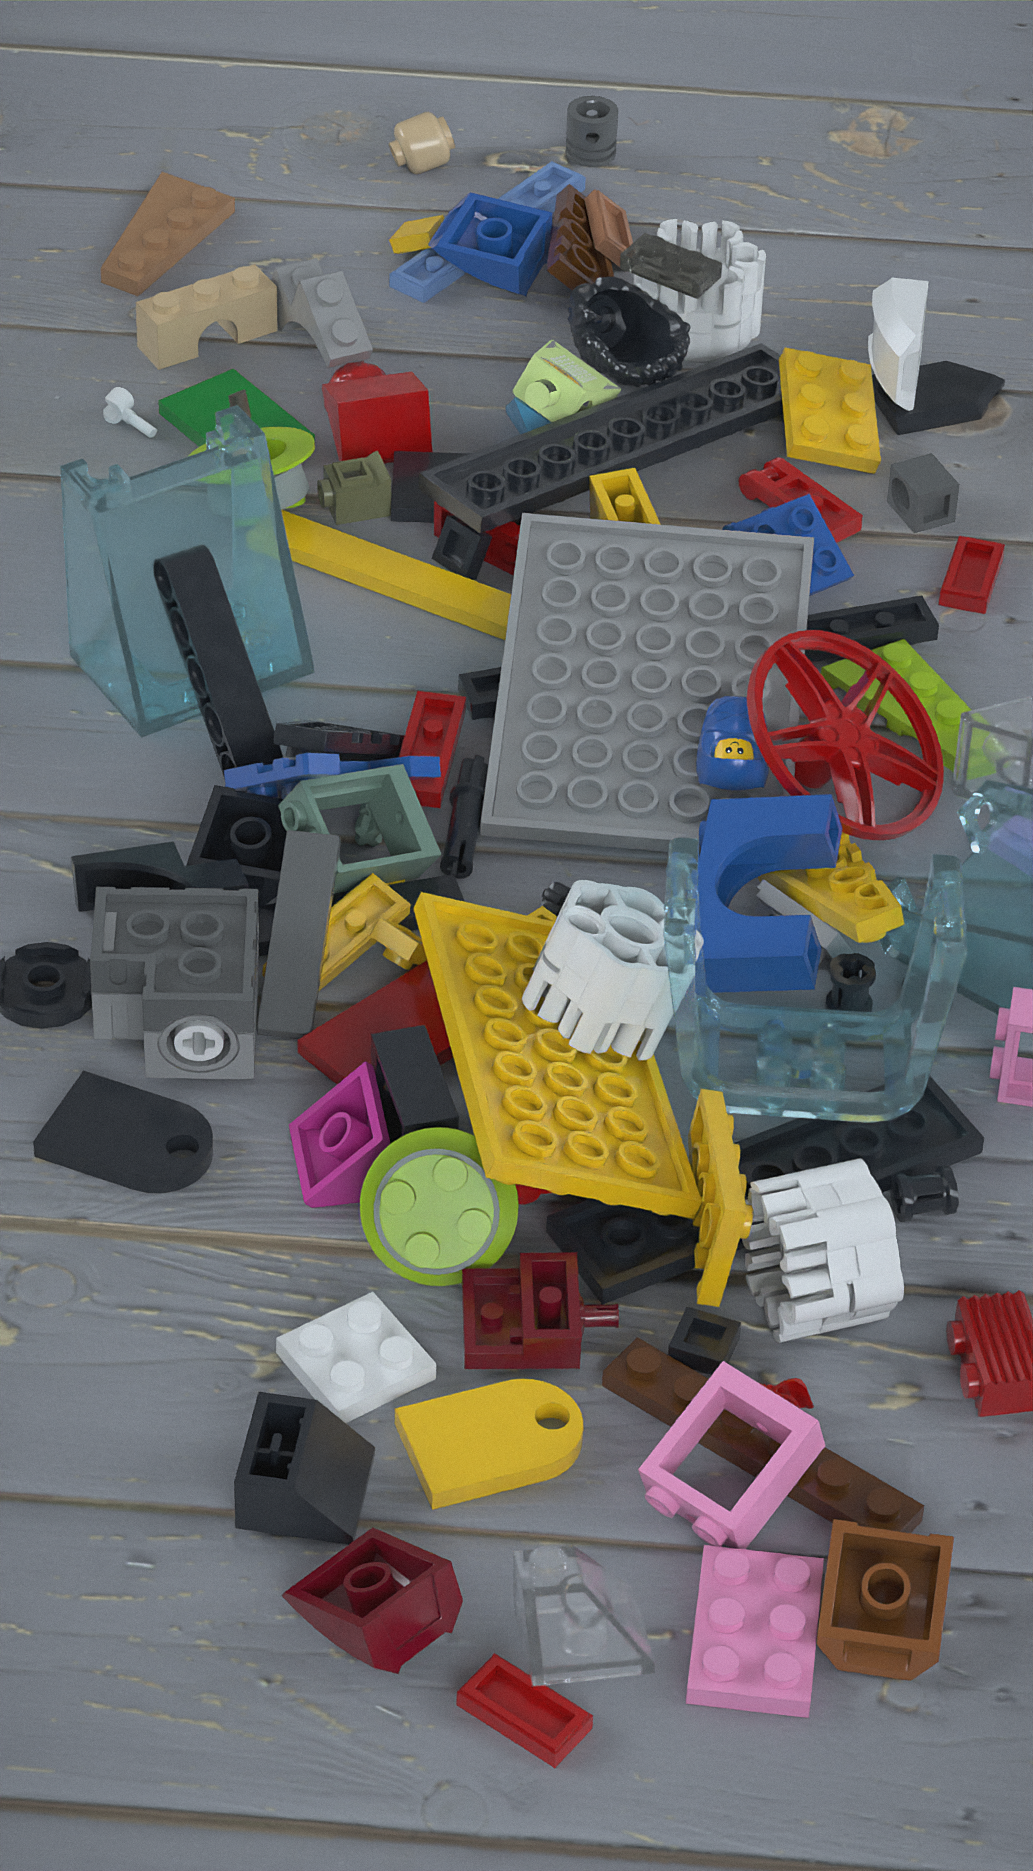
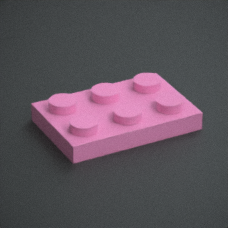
M704 1545L686 1704L809 1718L824 1558Z

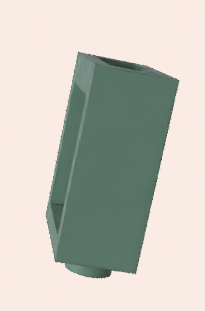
M403 764L303 780L278 805L282 823L286 830L329 834L320 813L321 810L369 803L391 856L342 865L339 858L333 894L352 891L372 873L385 883L404 879L405 881L417 879L442 855Z

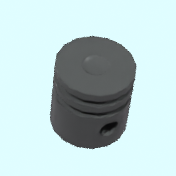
M592 95L576 98L569 103L567 108L565 153L567 158L573 163L586 167H599L609 164L615 159L618 107L613 101L601 96ZM589 110H595L597 111V114L594 116L587 115L586 112Z

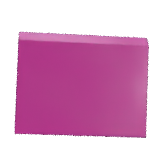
M366 1061L289 1124L304 1204L311 1208L360 1203L362 1186L371 1165L380 1153L391 1144L374 1067Z

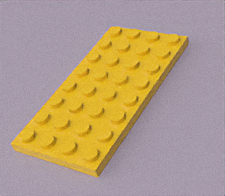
M421 892L414 906V913L486 1178L495 1179L507 1185L520 1184L545 1189L557 1195L571 1194L596 1199L608 1205L621 1204L651 1210L659 1215H676L694 1219L702 1199L654 1054L650 1059L638 1060L636 1054L642 1044L640 1040L631 1057L617 1053L611 1045L606 1052L596 1053L594 1050H592L591 1054L581 1052L568 1044L570 1039L563 1038L560 1034L558 1027L561 1021L551 1023L537 1016L546 997L541 996L536 1008L531 1011L522 1002L523 993L534 972L532 969L555 922Z

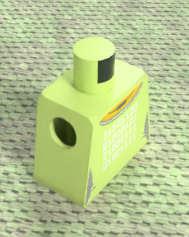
M550 340L533 355L512 392L529 407L549 421L554 422L617 398L621 388L560 344ZM589 401L587 407L583 405L585 402Z

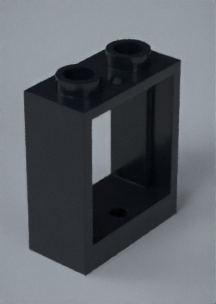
M425 1025L371 1034V1065L374 1067L390 1143L406 1134L425 1128L443 1127L459 1130V1115Z

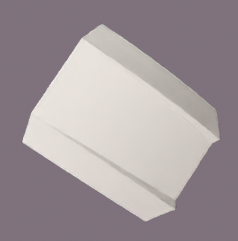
M892 277L873 290L874 328L873 333L868 336V353L874 374L884 391L896 404L910 411L914 409L929 281Z

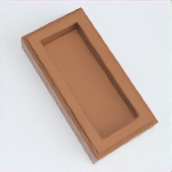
M594 189L584 199L594 247L616 265L627 271L635 264V249L626 211L599 190Z

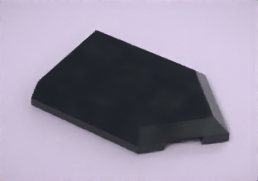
M950 361L920 365L914 409L907 411L890 398L875 374L872 375L875 403L897 435L982 419L988 410V405L992 398L998 395L1005 385V379L994 374Z

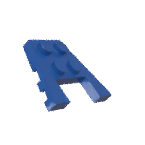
M304 753L296 755L295 760L280 758L273 760V764L269 765L256 763L224 770L225 787L233 788L235 791H247V793L278 798V792H281V799H284L303 780L400 764L404 765L410 780L441 777L440 757L405 756L376 761H340L339 754Z

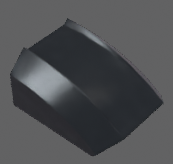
M214 785L186 866L237 859L249 884V889H258V906L264 907L277 897L287 835V830L283 826L281 812L278 807L283 799L235 791L233 788Z

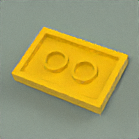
M784 347L779 358L787 457L875 474L881 462L871 364Z

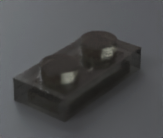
M644 233L621 253L620 269L698 299L721 278L722 262L706 257L698 251L688 250L667 242L659 236Z

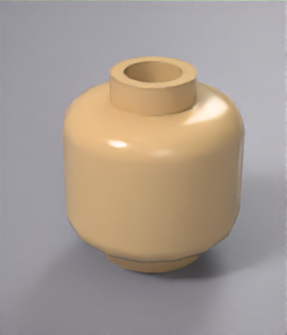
M423 112L397 123L394 127L395 140L389 142V148L397 166L400 167L405 164L409 171L416 175L446 164L450 159V150L455 148L452 134L444 117L436 118L431 112Z

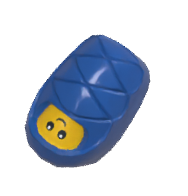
M724 696L720 699L717 698L709 706L701 729L697 750L696 770L699 784L731 791L765 787L769 767L758 748L752 732L748 715L747 697Z

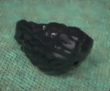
M599 277L594 284H581L571 292L568 308L569 317L567 319L570 324L573 342L580 353L581 359L586 361L591 367H594L597 372L604 374L612 380H616L617 383L640 387L641 385L649 386L656 383V381L670 378L676 374V370L681 371L683 368L682 362L687 355L690 345L688 333L690 331V324L684 322L667 305L657 299H653L652 296L646 291L641 290L637 285L618 277Z

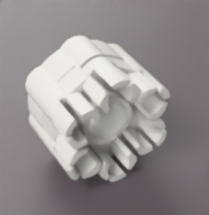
M670 219L660 224L657 239L643 242V247L637 246L635 249L633 284L646 291L653 299H657L667 305L684 322L690 324V331L688 332L690 345L684 361H715L743 350L750 343L751 339L757 337L760 333L766 253L764 250L758 251V246L752 243L743 242L742 231H739L740 226L733 222L722 220L720 248H716L718 224L715 221L703 224L701 248L698 249L697 224L683 221L681 246H676L677 219Z
M578 880L573 883L532 969L534 972L523 993L522 1002L531 1011L536 1008L541 996L546 997L537 1016L551 1023L561 1021L558 1027L560 1034L563 1038L570 1039L568 1044L581 1052L591 1054L592 1050H594L596 1053L606 1052L611 1045L617 1053L631 1057L640 1040L642 1044L636 1054L638 1060L650 1059L695 971V963L704 943L703 937L694 927L685 923L674 911L665 906L655 895L644 889Z
M862 1159L850 1160L750 1183L752 1188H749L748 1200H745V1203L752 1205V1223L764 1220V1223L752 1225L748 1238L742 1239L746 1249L750 1250L780 1244V1246L745 1254V1268L747 1271L780 1264L779 1268L746 1275L748 1287L752 1295H755L756 1303L760 1307H764L769 1328L780 1326V1329L773 1330V1338L776 1342L782 1343L889 1317L890 1311L896 1307L898 1302L902 1301L904 1296V1283L900 1267L895 1220L887 1199L882 1195L879 1186Z

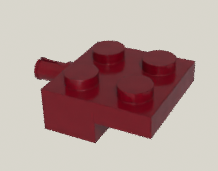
M577 1252L520 1253L519 1268L462 1269L464 1369H580L581 1342L584 1328H619L618 1303L584 1305V1300L579 1293Z

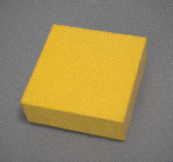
M438 215L404 222L389 239L393 252L402 254L431 248L428 246V243L443 222L444 216Z

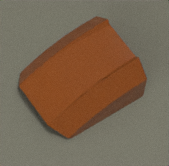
M833 1519L816 1644L837 1670L912 1681L939 1662L954 1544L953 1536L932 1533L926 1536L858 1526L856 1522Z

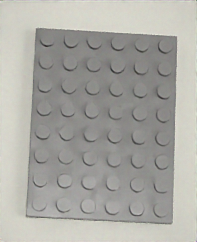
M522 513L482 809L481 836L700 855L699 826L701 821H707L711 799L790 796L776 779L770 768L764 788L731 791L699 784L696 760L701 729L711 703L717 698L720 699L724 696L747 697L750 674L761 654L781 637L797 631L807 630L814 537ZM776 663L768 672L763 689V712L768 732L799 726L800 707L785 685L788 681ZM781 739L772 741V743L774 746L797 742V739H791L786 741H782ZM782 759L785 766L794 776L795 762H792L791 759Z

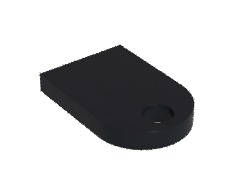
M84 1070L33 1141L34 1157L145 1193H168L188 1187L207 1172L213 1159L212 1128L208 1120L198 1110L185 1103ZM178 1150H189L195 1153L187 1158H177L170 1155Z

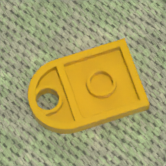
M512 1379L395 1408L394 1424L432 1510L557 1477L574 1464L582 1448L583 1417L580 1408L569 1394L557 1386L544 1381ZM547 1418H555L563 1421L566 1425L559 1429H547L540 1426L538 1422Z

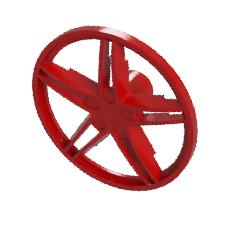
M804 630L790 633L778 639L761 654L752 669L748 682L747 708L754 738L765 762L790 796L811 795L801 784L808 788L818 789L832 779L837 801L843 804L846 815L845 818L838 814L843 828L842 832L867 840L884 841L902 837L912 832L929 818L939 802L943 788L944 766L941 746L926 709L908 683L880 656L858 642L842 635L821 630ZM801 650H821L837 654L854 662L866 671L859 681L851 686L842 701H840L825 678ZM774 663H776L787 679L788 683L785 686L808 718L809 724L768 732L764 719L762 700L765 680ZM876 678L880 685L863 713L856 705ZM887 690L902 707L913 726L923 759L870 729V725ZM802 738L801 740L795 743H788L775 746L772 743V741L781 739L782 741H786L791 739ZM782 759H791L792 762H795L794 776L785 766ZM870 772L897 786L904 783L922 792L918 803L909 815L893 823L876 825Z

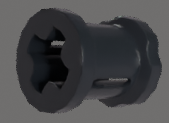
M844 953L834 957L830 962L829 973L833 986L826 996L825 1009L828 1015L836 1021L848 1024L860 1023L868 1019L872 1013L873 1000L869 994V987L876 980V970L874 962L867 956L859 953Z
M949 1165L938 1166L933 1173L907 1177L904 1172L893 1173L891 1176V1201L895 1215L900 1222L911 1221L915 1214L940 1210L945 1215L956 1214L959 1205L957 1183Z

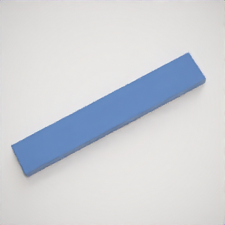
M551 161L498 199L553 213L555 211L557 194L568 184L581 193L585 190L586 177ZM428 248L389 274V287L425 303L465 275L466 272L444 259L432 248Z

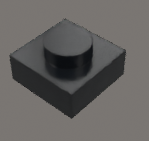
M455 515L447 516L432 559L455 574L471 580H477L493 537L486 532H477Z
M686 1307L668 1346V1355L693 1370L712 1375L723 1361L727 1364L729 1363L740 1339L741 1322Z

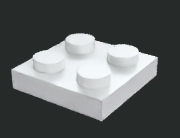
M374 1292L276 1338V1354L314 1399L322 1403L345 1423L436 1379L435 1361Z

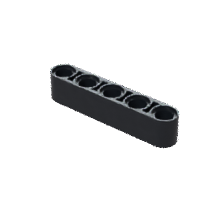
M201 544L155 559L153 562V575L224 779V770L256 763L269 765L273 764L275 759L284 758L280 745L273 744L275 731L217 565L210 550Z

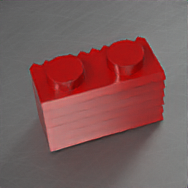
M1018 1290L1014 1294L1007 1291L1003 1295L995 1293L991 1297L987 1294L980 1298L973 1295L969 1299L962 1296L957 1300L955 1320L947 1322L946 1335L951 1355L961 1356L960 1383L964 1397L975 1400L978 1417L1033 1411V1318L1025 1294Z

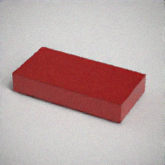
M959 536L940 591L938 605L986 614L1004 558L1005 544Z
M495 1653L457 1691L456 1705L553 1768H556L593 1728L592 1714Z

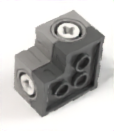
M96 887L90 955L94 1039L144 1040L145 1078L254 1079L259 980L258 889L229 891L216 888L169 890V888L131 887V889H115V887Z

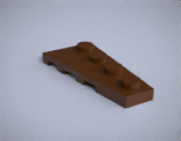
M568 184L556 197L546 271L573 291L575 287L581 284H594L599 277H614L611 260L594 247L584 201L586 197L572 185Z

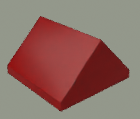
M412 371L322 384L323 397L339 461L366 458L373 452L378 451L384 464L394 462V451L433 452L428 389Z

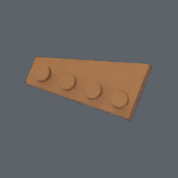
M161 172L102 265L101 283L135 296L141 295L235 212V197L218 192L211 187H204Z

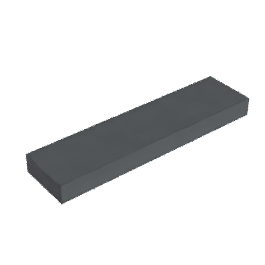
M287 830L257 1023L258 1035L299 1039L313 1030L341 846L339 835Z

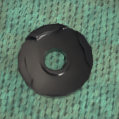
M33 943L15 949L16 955L5 961V956L0 960V1013L5 1018L21 1026L44 1029L61 1027L76 1021L92 1008L90 959L88 958V961L80 957L79 950L59 943ZM40 981L56 983L50 987L34 986L35 983Z

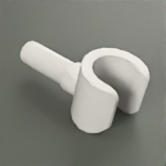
M121 387L113 388L105 397V401L108 404L103 410L105 420L112 424L123 420L147 437L153 438L157 433V429L131 410L134 406V399L129 391Z

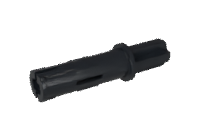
M475 755L473 759H463L457 785L450 791L449 801L452 806V812L440 869L445 875H450L453 863L457 861L455 872L457 879H465L473 871V859L481 822L488 764L484 763V757L480 755Z

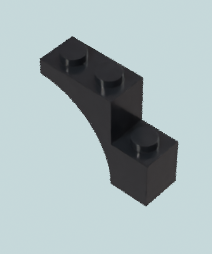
M174 841L71 856L75 904L79 912L94 910L96 887H115V889H131V887L169 888V890L216 888L229 891L249 889V884L237 859L185 866Z

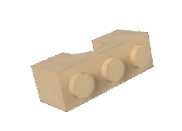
M253 264L239 267L234 271L213 278L201 279L194 284L169 292H160L153 297L137 301V347L160 370L199 357L198 343L200 336L210 324L216 321L238 344L276 332L277 286Z

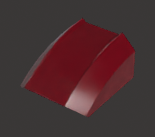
M374 1527L282 1594V1597L298 1614L335 1645L373 1668L399 1674L403 1664L445 1632L452 1634L463 1603L461 1591L450 1560Z

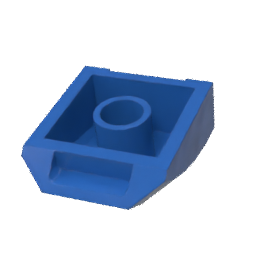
M470 192L448 212L428 243V246L464 272L498 288L527 297L532 283L543 265L547 264L552 233V212Z

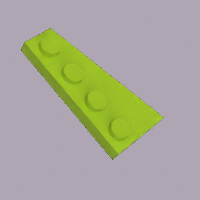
M905 639L871 650L901 675L926 709L941 746L943 766L967 782L1010 767L1012 752ZM848 659L821 667V675L834 690L840 687L848 692L853 684L859 681L866 671ZM876 678L856 705L863 712H865L869 701L874 697L880 685ZM887 690L877 713L887 719L886 727L900 737L906 735L918 740L907 715Z

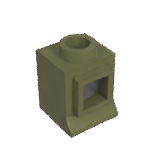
M378 451L373 452L366 458L323 465V479L317 481L318 498L322 508H329L336 525L391 516V477Z

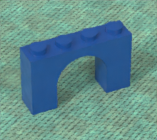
M832 794L711 799L707 821H701L699 826L700 857L699 860H694L691 866L692 897L691 900H686L683 906V920L694 927L704 940L695 963V971L688 983L691 993L815 990L822 948L811 915L746 916L728 909L735 894L745 884L763 874L778 870L836 868L843 828Z

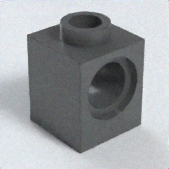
M930 453L891 464L887 502L913 533L955 522L960 484L938 459Z

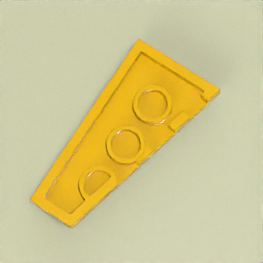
M843 832L841 834L836 868L778 870L758 876L759 882L763 879L816 917L858 943L880 940L886 935V932L905 925L900 903L883 880H877L873 866L870 862L865 863L863 861L859 847L856 843L851 844L849 835Z
M701 1088L688 1132L689 1163L702 1199V1203L694 1219H692L693 1226L700 1227L699 1243L696 1244L694 1250L695 1268L704 1269L702 1279L696 1288L697 1304L720 1307L739 1239H747L750 1234L753 1208L752 1205L745 1203L746 1175L739 1174L740 1146L739 1144H733L732 1140L734 1117L727 1114L723 1092Z

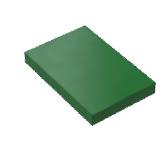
M230 369L158 400L159 414L198 447L219 437L235 433L233 425L235 421L232 420L228 395L243 389L246 390L251 414L250 419L254 429L264 427L297 428L310 433L315 441L314 433L235 369Z

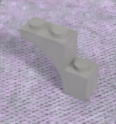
M317 258L275 267L271 281L277 286V322L281 332L304 327L316 343L327 368L370 358L373 348L343 271L324 275Z

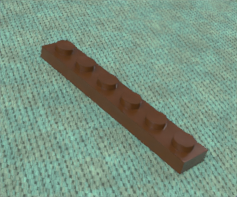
M637 1337L603 1370L602 1386L672 1427L709 1379ZM726 1409L720 1413L698 1442V1444L754 1477L760 1474L781 1446L780 1443ZM826 1447L822 1449L787 1495L833 1523V1519L856 1522L858 1526L912 1533L922 1522L925 1506Z

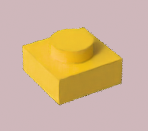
M379 918L370 937L386 947L382 954L385 958L407 970L411 969L413 963L420 965L427 960L420 936L404 926Z

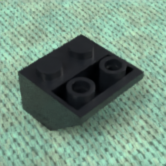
M258 1392L234 1480L235 1528L349 1545L355 1540L375 1458V1447L318 1400Z

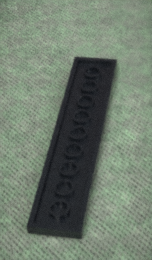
M762 343L420 472L418 490L477 532L483 533L492 530L495 527L521 518L522 513L531 514L589 491V476L630 468H636V471H640L782 415L783 404L779 358L781 355Z

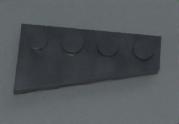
M303 720L276 723L273 744L287 746L286 756L295 758L296 755L304 753L339 754V756L340 753L400 755L405 735Z

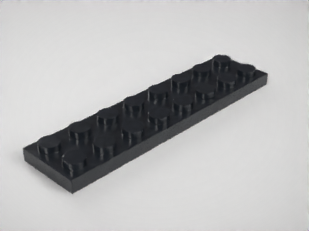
M923 1069L733 1144H739L740 1146L738 1169L739 1174L746 1175L745 1200H748L749 1188H752L751 1182L855 1159H862L866 1163L871 1176L883 1193L890 1190V1181L893 1173L904 1172L907 1177L933 1173L938 1166H951L981 1154L984 1137L927 1071ZM596 1199L586 1200L547 1216L546 1232L561 1252H577L578 1274L601 1304L609 1303L695 1268L694 1250L696 1244L699 1243L700 1227L693 1226L692 1218L676 1215L664 1216L656 1214L651 1210L621 1204L608 1205ZM764 1220L753 1222L752 1225L764 1223ZM741 1238L739 1239L736 1251L745 1248Z

